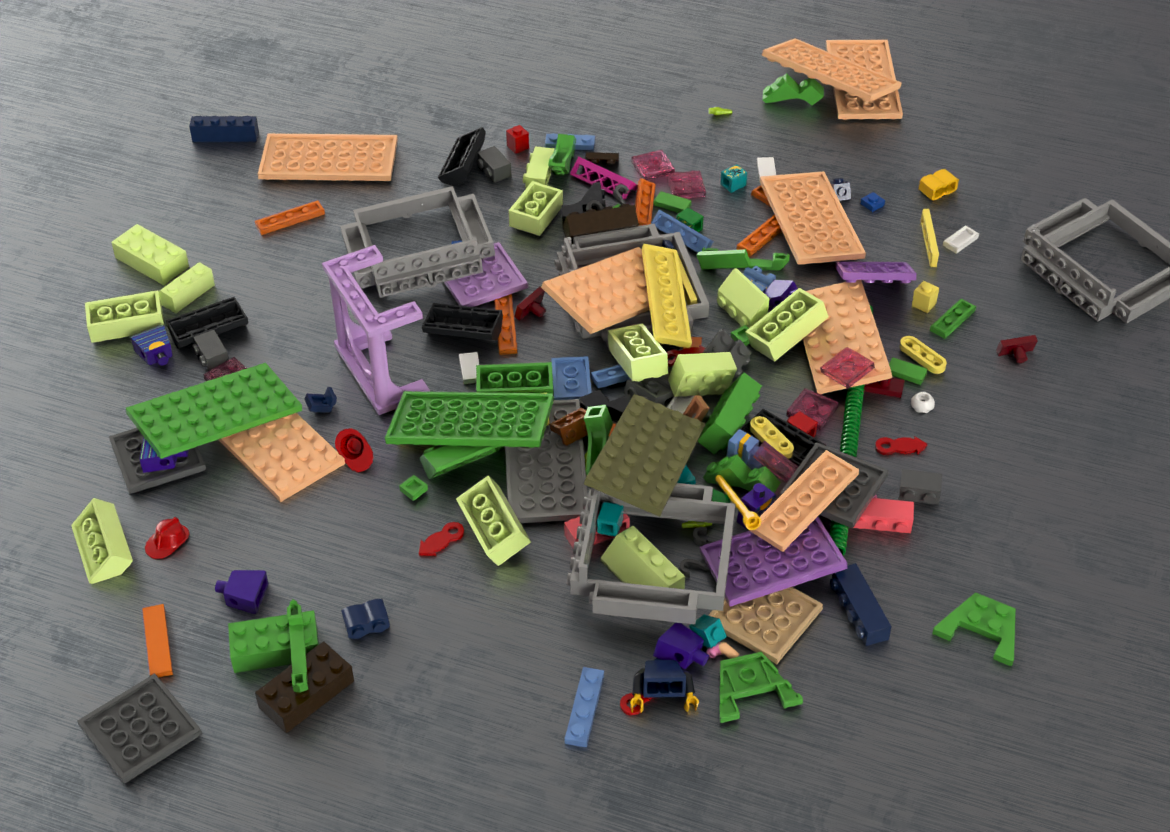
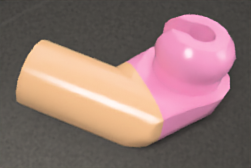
M719 642L713 648H708L706 651L710 658H715L717 655H725L731 659L740 655L726 642Z

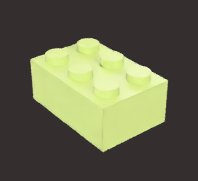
M532 181L509 209V226L540 236L561 210L563 190Z
M730 352L680 354L676 358L668 382L674 397L721 395L730 386L737 367Z

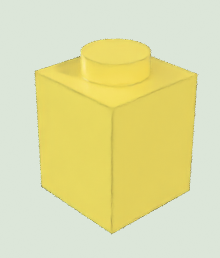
M923 281L914 290L912 307L928 313L937 304L939 287Z

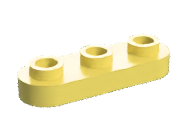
M905 336L901 339L900 350L934 374H940L945 371L947 361L941 355L913 336Z
M757 416L751 420L750 431L775 457L787 460L793 456V444L767 418Z

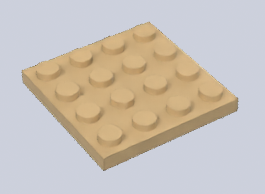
M789 587L731 607L726 599H724L723 611L712 610L708 616L720 619L726 636L756 653L762 652L770 661L778 664L822 611L823 604L799 590Z

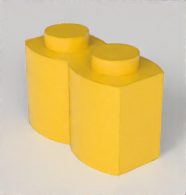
M941 169L934 174L922 177L918 190L931 200H937L943 195L956 191L959 179L946 169Z

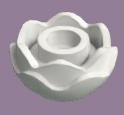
M919 392L912 397L911 406L916 412L928 413L934 409L935 401L929 393Z

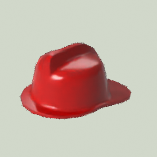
M352 428L340 431L335 439V447L339 455L345 458V463L351 470L356 472L367 470L373 462V451L366 438Z
M177 517L160 521L156 526L155 533L146 542V554L153 559L168 557L188 539V528L182 525Z

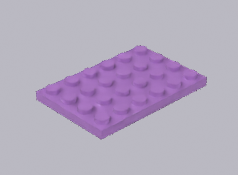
M819 517L783 552L751 531L732 536L725 599L731 607L848 569L847 562ZM723 539L700 546V553L716 582L718 580Z

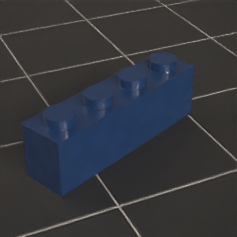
M192 116L189 125L192 142H257L259 135L256 116Z
M857 564L847 565L848 569L832 573V578L830 579L831 588L837 592L840 605L845 607L849 621L853 622L856 627L858 638H862L865 646L889 640L892 626Z

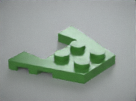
M975 592L934 627L932 634L951 641L955 631L960 626L995 640L1000 644L993 659L1012 667L1014 661L1016 608Z
M762 652L720 661V723L740 719V712L735 699L776 690L783 708L803 704V697L792 689V685L788 680H784L778 673L779 670Z

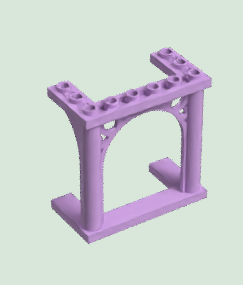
M373 245L323 262L322 266L329 277L337 340H334V346L378 415L397 409L404 391L430 392L423 379L402 387L395 385L390 379L385 341L392 339L390 330L423 319V313L415 301L379 314L377 313L351 274L354 271L383 262L382 254ZM347 306L360 325H357L350 319ZM369 349L370 364L361 350Z

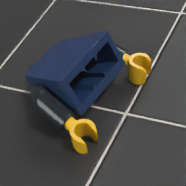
M656 658L646 661L645 668H641L633 678L632 695H634V698L630 702L631 712H633L634 705H640L641 713L643 712L644 702L641 696L650 698L685 697V695H687L684 704L685 711H689V703L694 705L696 711L699 700L696 696H693L695 690L691 673L680 667L676 660Z

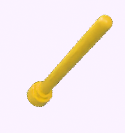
M717 475L715 477L716 482L733 504H736V508L743 515L744 525L749 530L757 529L761 525V518L757 513L750 512L721 475Z

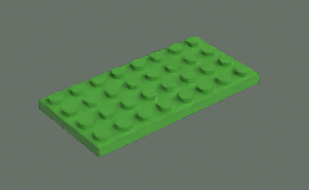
M267 363L126 407V414L160 459L302 411V404Z
M404 391L386 433L385 441L386 444L540 447L554 396L553 394Z

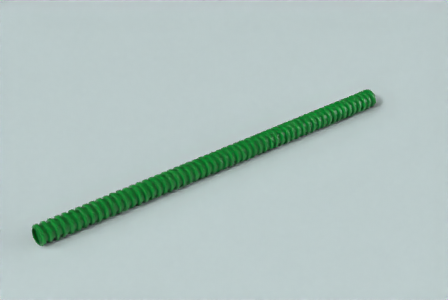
M865 384L847 388L840 452L856 458ZM831 520L829 535L841 554L845 555L849 527Z

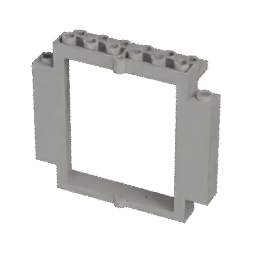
M451 186L353 210L356 222L340 226L347 254L372 246L366 225L399 217L409 218L412 214L449 206L462 240L459 243L385 260L354 271L355 280L360 288L376 285L379 297L381 298L426 286L433 288L438 283L483 273L481 259L495 256L492 237L475 195L471 194L457 198L454 188Z
M1083 198L1026 229L1023 242L1027 246L1023 248L1020 260L1054 286L1057 293L1065 295L1097 322L1113 313L1127 324L1170 298V267L1114 298L1115 288L1110 289L1058 248L1102 223L1111 220L1138 240L1141 247H1147L1170 265V242L1113 199L1097 207L1087 198Z
M655 224L576 236L573 237L572 245L571 237L564 238V246H561V252H557V260H554L555 269L559 270L558 275L560 276L636 247L642 249L643 244L661 247L663 239L670 240L678 252L697 297L698 304L686 306L691 334L693 333V320L706 318L709 314V302L680 232L659 235ZM650 312L641 313L593 334H590L577 321L575 322L576 331L580 332L582 339L601 336L602 341H606L608 348V330L643 323L653 335Z
M677 483L659 517L596 489H589L588 497L583 499V509L585 511L580 513V524L582 526L577 528V539L579 540L574 542L573 554L576 555L571 557L570 569L572 573H568L567 576L570 594L589 596V604H593V613L695 624L697 608L723 611L736 504L713 502V487ZM603 502L623 505L624 514L725 524L716 593L588 579L597 518Z

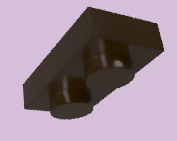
M586 152L585 159L594 164H599V161H606L605 164H615V162H619V153Z

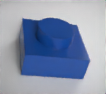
M872 192L861 198L860 204L874 212L885 205V200Z

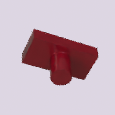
M538 287L517 305L514 317L520 321L531 311L541 318L546 312V309L540 305L545 291Z
M1036 335L1000 340L996 352L998 356L1014 354L1017 363H1024L1028 360L1026 352L1033 351L1038 340Z
M890 378L868 383L864 386V392L901 398L905 380Z

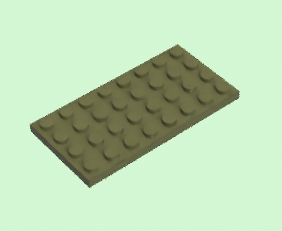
M634 394L589 471L584 485L660 517L704 430L705 423L688 417L679 411L669 409L662 404L650 401L643 396Z

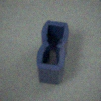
M383 599L369 600L363 604L351 605L341 610L349 639H359L369 633H381L390 627Z

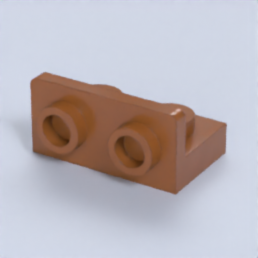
M579 408L549 424L551 431L561 436L564 445L567 446L588 435L583 419L587 410Z

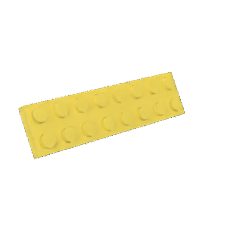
M643 244L642 257L654 340L661 344L690 348L692 339L678 252L674 249Z

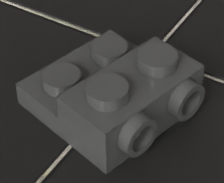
M724 329L717 332L702 352H730L737 367L734 378L743 372L741 367H744L751 361L749 356L752 353L740 339L735 342Z
M660 377L646 378L643 381L628 379L624 393L626 395L629 394L631 398L636 394L663 406L665 400L674 397L670 384Z

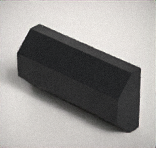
M483 127L456 139L438 175V179L442 183L457 186L466 181L477 158V152L481 150L485 140L486 131Z
M235 296L166 320L168 330L177 349L193 344V337L211 330H215L218 335L249 323L248 317Z
M433 303L422 325L423 333L497 341L501 333L503 313L502 310Z
M762 409L754 416L767 418L793 444V456L783 461L796 469L816 442L826 446V444L765 409ZM750 420L741 430L758 439L750 431ZM759 440V447L771 453Z

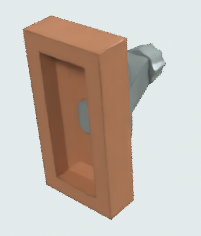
M695 395L683 414L698 419L700 422L708 421L712 412L708 411L710 408L703 398Z

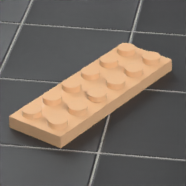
M826 450L760 516L761 525L757 529L750 531L783 552L859 475V469Z

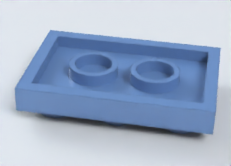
M588 356L551 358L554 400L579 399L580 402V397L592 393Z

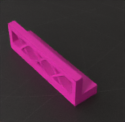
M579 156L570 172L571 176L592 185L595 182H600L601 189L612 195L613 191L611 189H615L617 185L623 184L627 186L629 191L627 194L623 193L621 195L623 200H626L630 190L635 192L637 190V184ZM579 166L584 167L586 173L576 174ZM597 173L599 179L591 181L590 174ZM611 180L612 185L604 187L603 181Z

